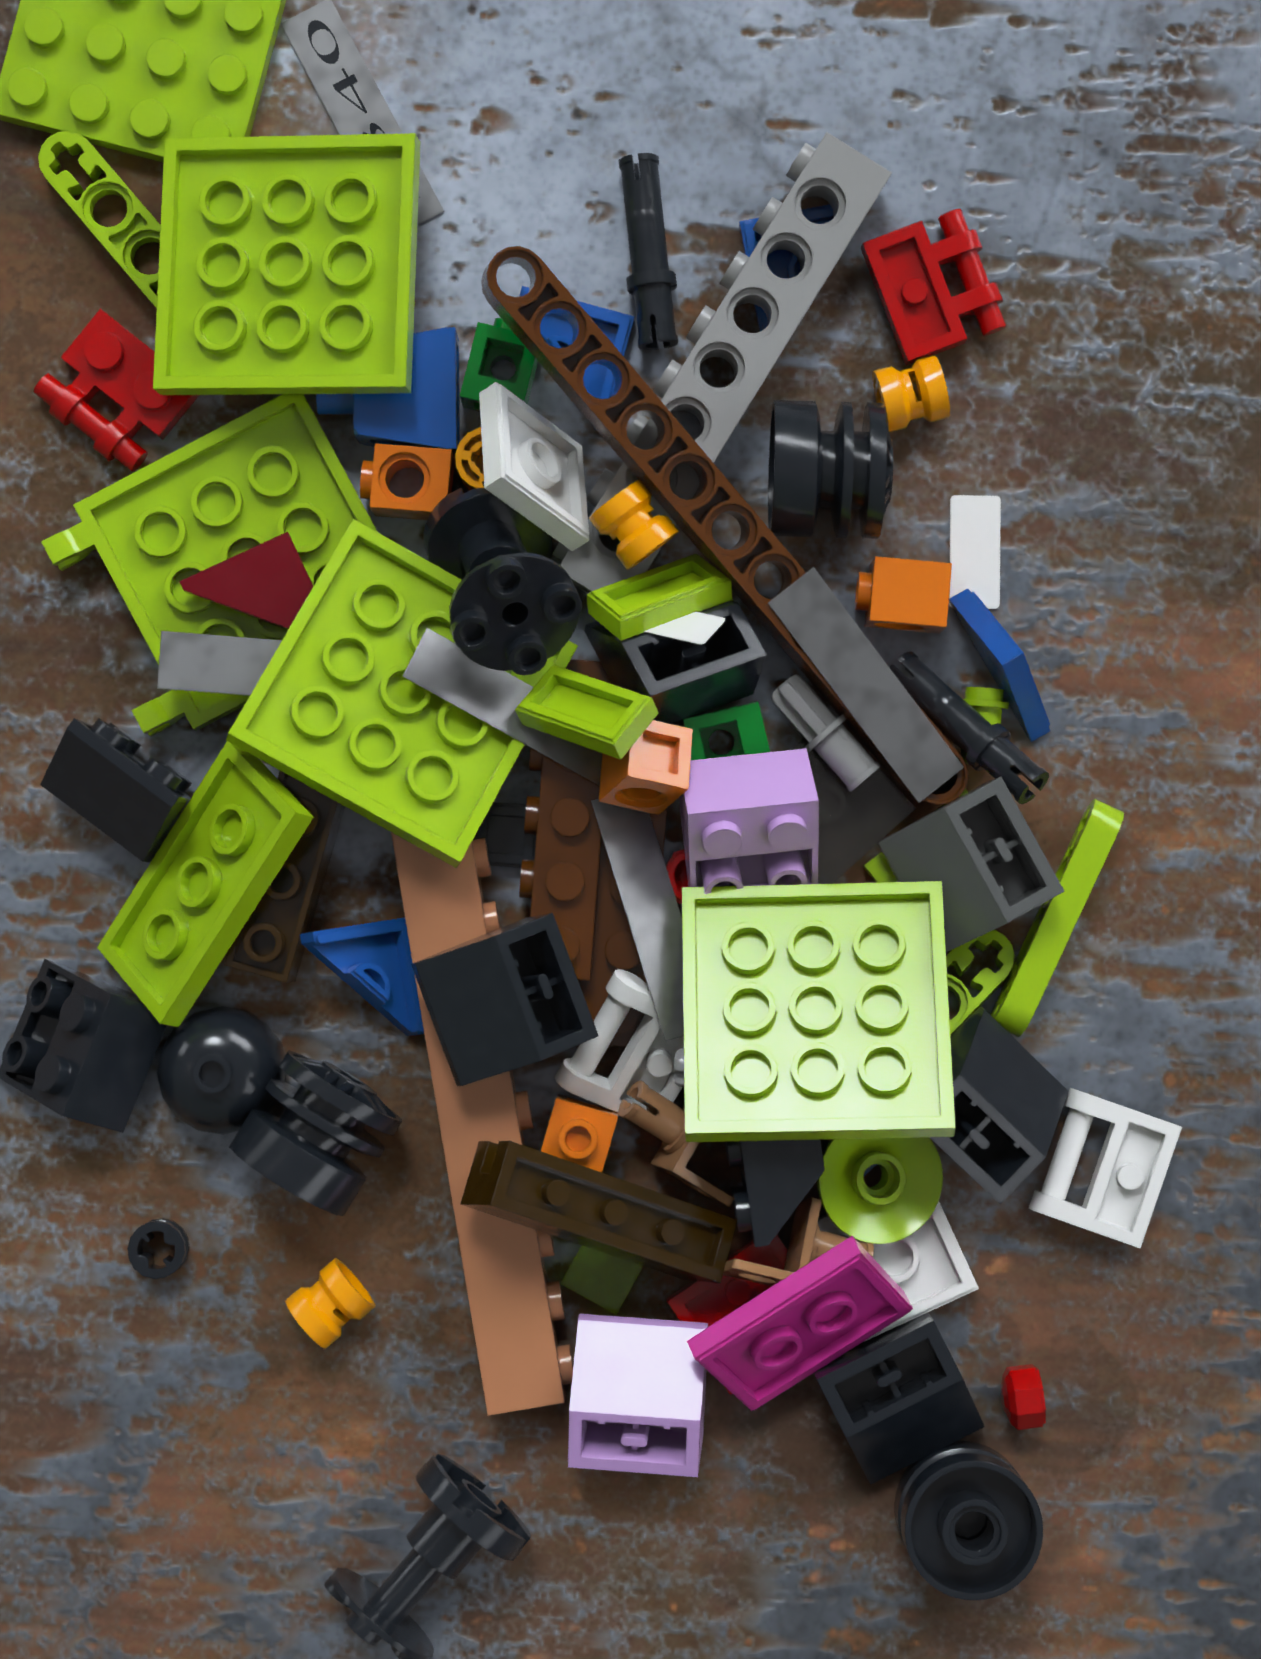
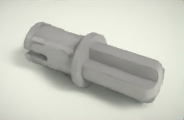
M795 674L789 677L773 692L771 696L772 702L809 743L804 747L807 748V752L814 749L844 782L849 792H852L881 766L877 761L873 760L844 726L843 722L847 718L843 714L837 718L802 676Z

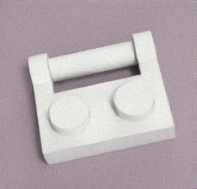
M617 969L606 985V991L609 995L593 1021L599 1036L580 1044L572 1058L564 1059L555 1074V1080L566 1091L617 1113L622 1099L631 1104L636 1103L647 1110L645 1105L626 1094L633 1084L641 1080L648 1087L674 1103L682 1087L675 1084L674 1057L677 1050L684 1048V1036L665 1041L648 985L633 973ZM630 1008L645 1013L609 1077L606 1078L596 1074L594 1071Z
M1070 1088L1064 1106L1070 1108L1042 1190L1041 1192L1034 1191L1029 1209L1141 1248L1182 1127ZM1093 1117H1097L1111 1123L1083 1205L1079 1206L1065 1201Z

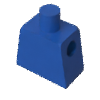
M445 327L413 333L411 393L316 394L318 415L353 414L354 435L359 444L372 447L375 446V443L452 449L455 457L460 442L459 338L456 328Z

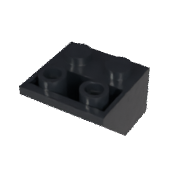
M733 600L700 612L725 618V622L702 645L647 632L621 641L598 621L586 624L584 630L612 684L651 697L659 712L654 720L669 724L754 694L767 656L738 602Z
M74 718L67 727L40 785L138 859L150 863L190 801L191 796L186 791L192 782L163 761L159 762L150 757L147 762H144L137 757L135 753L141 744L111 722L108 724L98 718L91 725Z
M553 913L524 918L411 964L457 1086H464L542 1061L599 1036Z
M44 959L37 978L34 979L28 989L26 1005L14 1035L4 1048L2 1064L0 1066V1079L61 1116L123 1133L167 1025L160 1024L136 994L59 963Z
M980 1006L950 1037L955 1111L954 1137L930 1138L998 1203L1002 1204L1046 1158L1068 1090Z
M821 1140L724 1141L727 1162H729L730 1167L740 1166L743 1186L731 1187L732 1197L734 1198V1215L737 1220L736 1226H738L739 1233L749 1231L755 1247L768 1246L825 1171Z
M928 1313L860 1343L814 1372L870 1485L985 1427L965 1381L934 1320Z

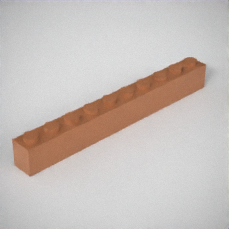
M391 832L413 963L501 928L496 901L484 903L480 878L491 876V866L485 838L476 840L473 838L462 861L455 868ZM415 976L487 1414L490 1416L565 1403V1385L572 1384L574 1363L570 1344L558 1346L554 1321L565 1319V1310L560 1282L547 1281L544 1257L555 1255L552 1235L460 1204L479 1141H490L498 1144L499 1141L510 1140L525 1146L522 1130L534 1128L528 1091L516 1092L512 1070L464 1086L456 1085Z

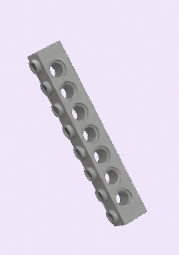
M826 132L817 148L808 143L804 144L786 174L788 178L795 181L794 186L783 203L774 197L771 198L753 228V231L760 234L762 238L750 257L740 251L737 253L719 283L729 290L717 311L705 305L686 337L696 344L683 365L672 359L653 390L656 395L662 398V403L671 413L688 411L698 418L701 424V435L695 439V442L713 463L892 172ZM810 196L824 198L833 209V219L825 224L810 222L801 211V201ZM776 250H787L793 253L800 263V273L789 279L777 277L768 267L767 256ZM746 303L760 306L767 315V327L758 333H747L741 330L734 321L733 311L735 308ZM711 357L723 358L733 368L734 381L726 387H712L702 379L700 364ZM638 414L627 431V437L635 447L643 450L652 448L658 435L657 427L653 420L647 419L641 414ZM624 462L616 474L605 468L586 499L587 502L595 506L592 514L608 500L633 483V472ZM683 463L675 465L669 477L670 488L681 499L689 500L693 498L699 488V477L696 471ZM651 497V505L654 508V511L651 512L653 517L658 514L666 515L676 525L656 499ZM588 519L589 541L574 551H571L559 542L552 555L562 560L560 566L567 571L574 586L588 594L593 590L648 571L662 547L627 571L617 558L616 552L607 549L601 543L599 532Z

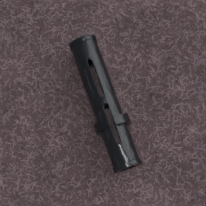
M638 153L639 164L634 163L632 154L618 160L622 176L632 275L626 278L627 291L629 294L634 295L639 336L638 348L643 350H659L658 341L663 342L665 349L678 344L671 291L677 288L675 272L669 270L658 171L659 156L652 153Z
M906 652L897 658L914 679L910 680L893 664L889 667L930 720L967 753L965 759L976 771L985 769L995 779L1002 777L1009 792L1019 804H1025L1035 797V794L1028 789L1029 786L1018 777L1019 775H1023L1039 791L1043 789L1048 781L1049 773L1045 769L1040 768L1010 742L1011 733L999 723L991 725L979 712L972 708L920 661L914 652Z

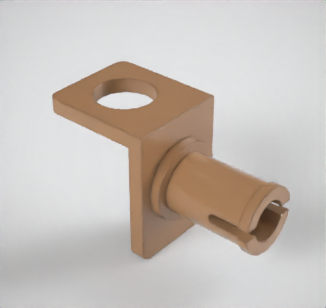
M642 1080L633 1084L626 1094L645 1105L647 1110L636 1103L631 1104L622 1099L618 1115L662 1141L651 1164L708 1200L730 1207L734 1201L733 1197L685 1168L699 1142H686L685 1105L681 1108L648 1087Z
M810 1197L802 1201L795 1210L784 1270L740 1259H732L726 1262L723 1275L774 1286L849 1237L820 1230L818 1218L821 1199ZM857 1240L873 1257L874 1245Z

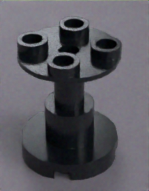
M462 488L444 497L433 509L424 529V546L429 562L462 580L454 591L449 606L450 630L457 647L473 662L486 668L502 671L512 670L516 674L523 676L532 675L540 671L545 666L547 659L559 652L569 641L575 631L579 614L582 610V601L567 571L551 560L553 553L552 536L485 488L472 489L466 493H463Z
M437 1454L436 1457L433 1455L416 1475L419 1486L433 1502V1505L406 1536L413 1549L380 1588L358 1573L347 1568L338 1567L324 1583L327 1591L337 1601L352 1610V1613L346 1618L350 1628L370 1645L376 1646L381 1639L385 1640L391 1645L392 1651L399 1659H431L433 1657L434 1648L421 1627L410 1617L409 1613L442 1574L451 1579H456L482 1547L504 1560L514 1561L531 1538L530 1532L524 1523L503 1500L496 1505L482 1491L486 1486L482 1481L452 1459L441 1454Z

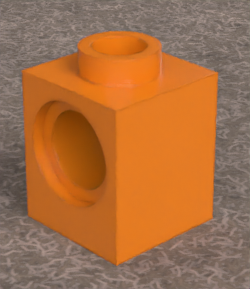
M375 443L373 461L363 460L360 498L370 499V509L377 517L428 520L436 505L453 492L455 457L452 449ZM414 468L424 475V482L420 491L408 498H401L390 492V481L393 475L401 469Z
M875 556L870 563L869 573L858 572L856 583L855 610L866 611L864 627L940 634L947 627L952 563Z
M653 720L621 760L602 753L598 802L659 815L689 789L693 729Z
M557 1094L541 1152L602 1173L617 1123L618 1113L599 1105Z

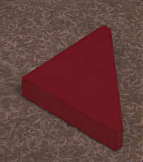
M288 532L179 581L182 589L188 594H193L286 629L290 628L313 588V583Z

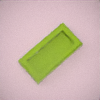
M693 554L591 591L587 594L588 614L622 641L688 614L701 612L732 600L731 580L698 554Z
M554 664L515 709L524 726L620 760L659 714L651 697Z

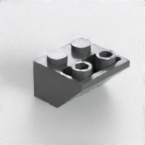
M1002 777L987 781L877 842L898 882L942 881L946 952L1011 922L1064 892Z

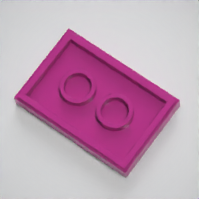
M851 1236L687 1340L694 1359L752 1411L911 1312L913 1307L900 1286L862 1245Z

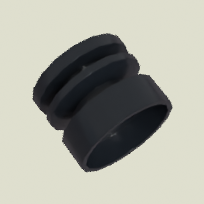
M773 400L768 465V528L775 536L811 537L816 525L819 508L831 509L836 538H846L849 532L851 509H859L862 538L878 539L881 535L883 517L891 500L893 483V441L887 428L884 403L867 402L864 410L862 432L854 431L851 402H841L836 414L834 430L821 431L820 415L816 401Z
M288 1050L279 1067L300 1083V1087L296 1088L286 1082L271 1078L265 1089L279 1104L286 1108L284 1113L280 1117L271 1112L252 1108L229 1148L250 1167L295 1196L327 1212L344 1216L366 1181V1176L347 1158L348 1153L353 1149L362 1154L380 1158L385 1150V1146L367 1132L364 1127L368 1125L393 1136L402 1123V1119L381 1101L372 1088L356 1077L329 1062L309 1059L299 1053Z

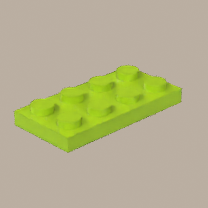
M228 741L97 946L98 950L157 1021L164 1025L175 1027L181 1025L314 818L257 757Z

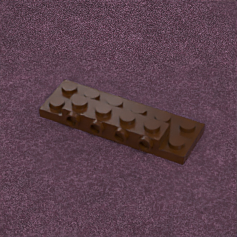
M571 659L566 669L612 684L603 665L599 661ZM530 747L529 770L541 771L540 797L527 796L524 834L537 836L535 860L522 859L519 898L532 899L530 917L553 913L594 1021L609 995L606 991V985L615 970L621 969L631 972L641 978L646 984L647 981L591 800L599 799L600 786ZM667 808L659 815L649 813L663 857ZM630 1008L609 1046L626 1047L645 1013Z

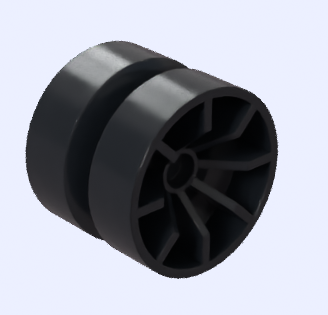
M956 1441L909 1465L900 1479L894 1502L897 1529L915 1568L935 1589L958 1599L985 1600L1010 1591L1023 1581L1032 1570L1040 1554L1043 1541L1041 1511L1029 1487L1013 1465L999 1452L980 1443Z

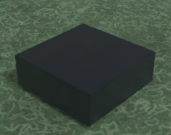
M492 803L474 837V840L486 839L490 866L521 868L522 859L535 860L537 835L524 834L525 804Z

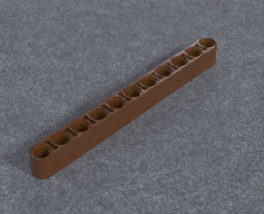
M521 246L507 247L498 252L485 268L481 280L482 292L491 307L634 475L643 482L656 501L708 562L731 580L732 590L839 716L843 714L847 718L845 723L902 790L912 798H915L768 604L769 601L806 573L542 259L530 249ZM513 263L525 269L530 277L529 292L520 297L505 294L497 284L496 274L499 267L504 264ZM558 314L569 321L572 326L573 337L568 347L555 348L544 341L540 332V324L544 316ZM600 364L612 372L615 377V389L610 398H595L587 392L583 376L589 365ZM634 414L648 416L657 427V439L650 449L643 450L635 447L627 437V423ZM680 463L692 467L699 477L698 491L689 500L679 498L670 488V473L675 465ZM723 512L731 514L736 518L741 529L738 543L729 550L720 547L712 537L713 521ZM765 562L775 565L782 575L781 589L770 599L760 595L754 585L755 572ZM925 714L964 766L963 769L922 800L937 805L947 804L959 798L965 790L968 781V769L962 756Z

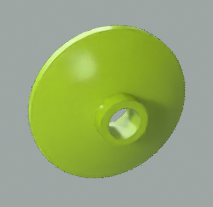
M930 1137L830 1139L822 1153L825 1171L817 1180V1189L823 1209L836 1227L857 1240L872 1244H886L902 1240L919 1230L931 1217L938 1204L943 1185V1169L939 1153ZM877 1164L882 1172L881 1179L877 1185L867 1187L864 1182V1173L869 1166Z

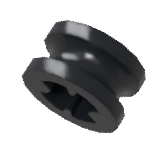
M165 1218L152 1219L137 1228L130 1237L127 1248L128 1258L133 1268L142 1276L152 1279L165 1278L180 1269L187 1260L190 1250L189 1238L184 1229L175 1221ZM153 1231L163 1232L164 1242L169 1245H175L174 1257L171 1255L163 1259L165 1265L162 1266L154 1264L153 1254L143 1252V1241L149 1242L155 1237L152 1233Z

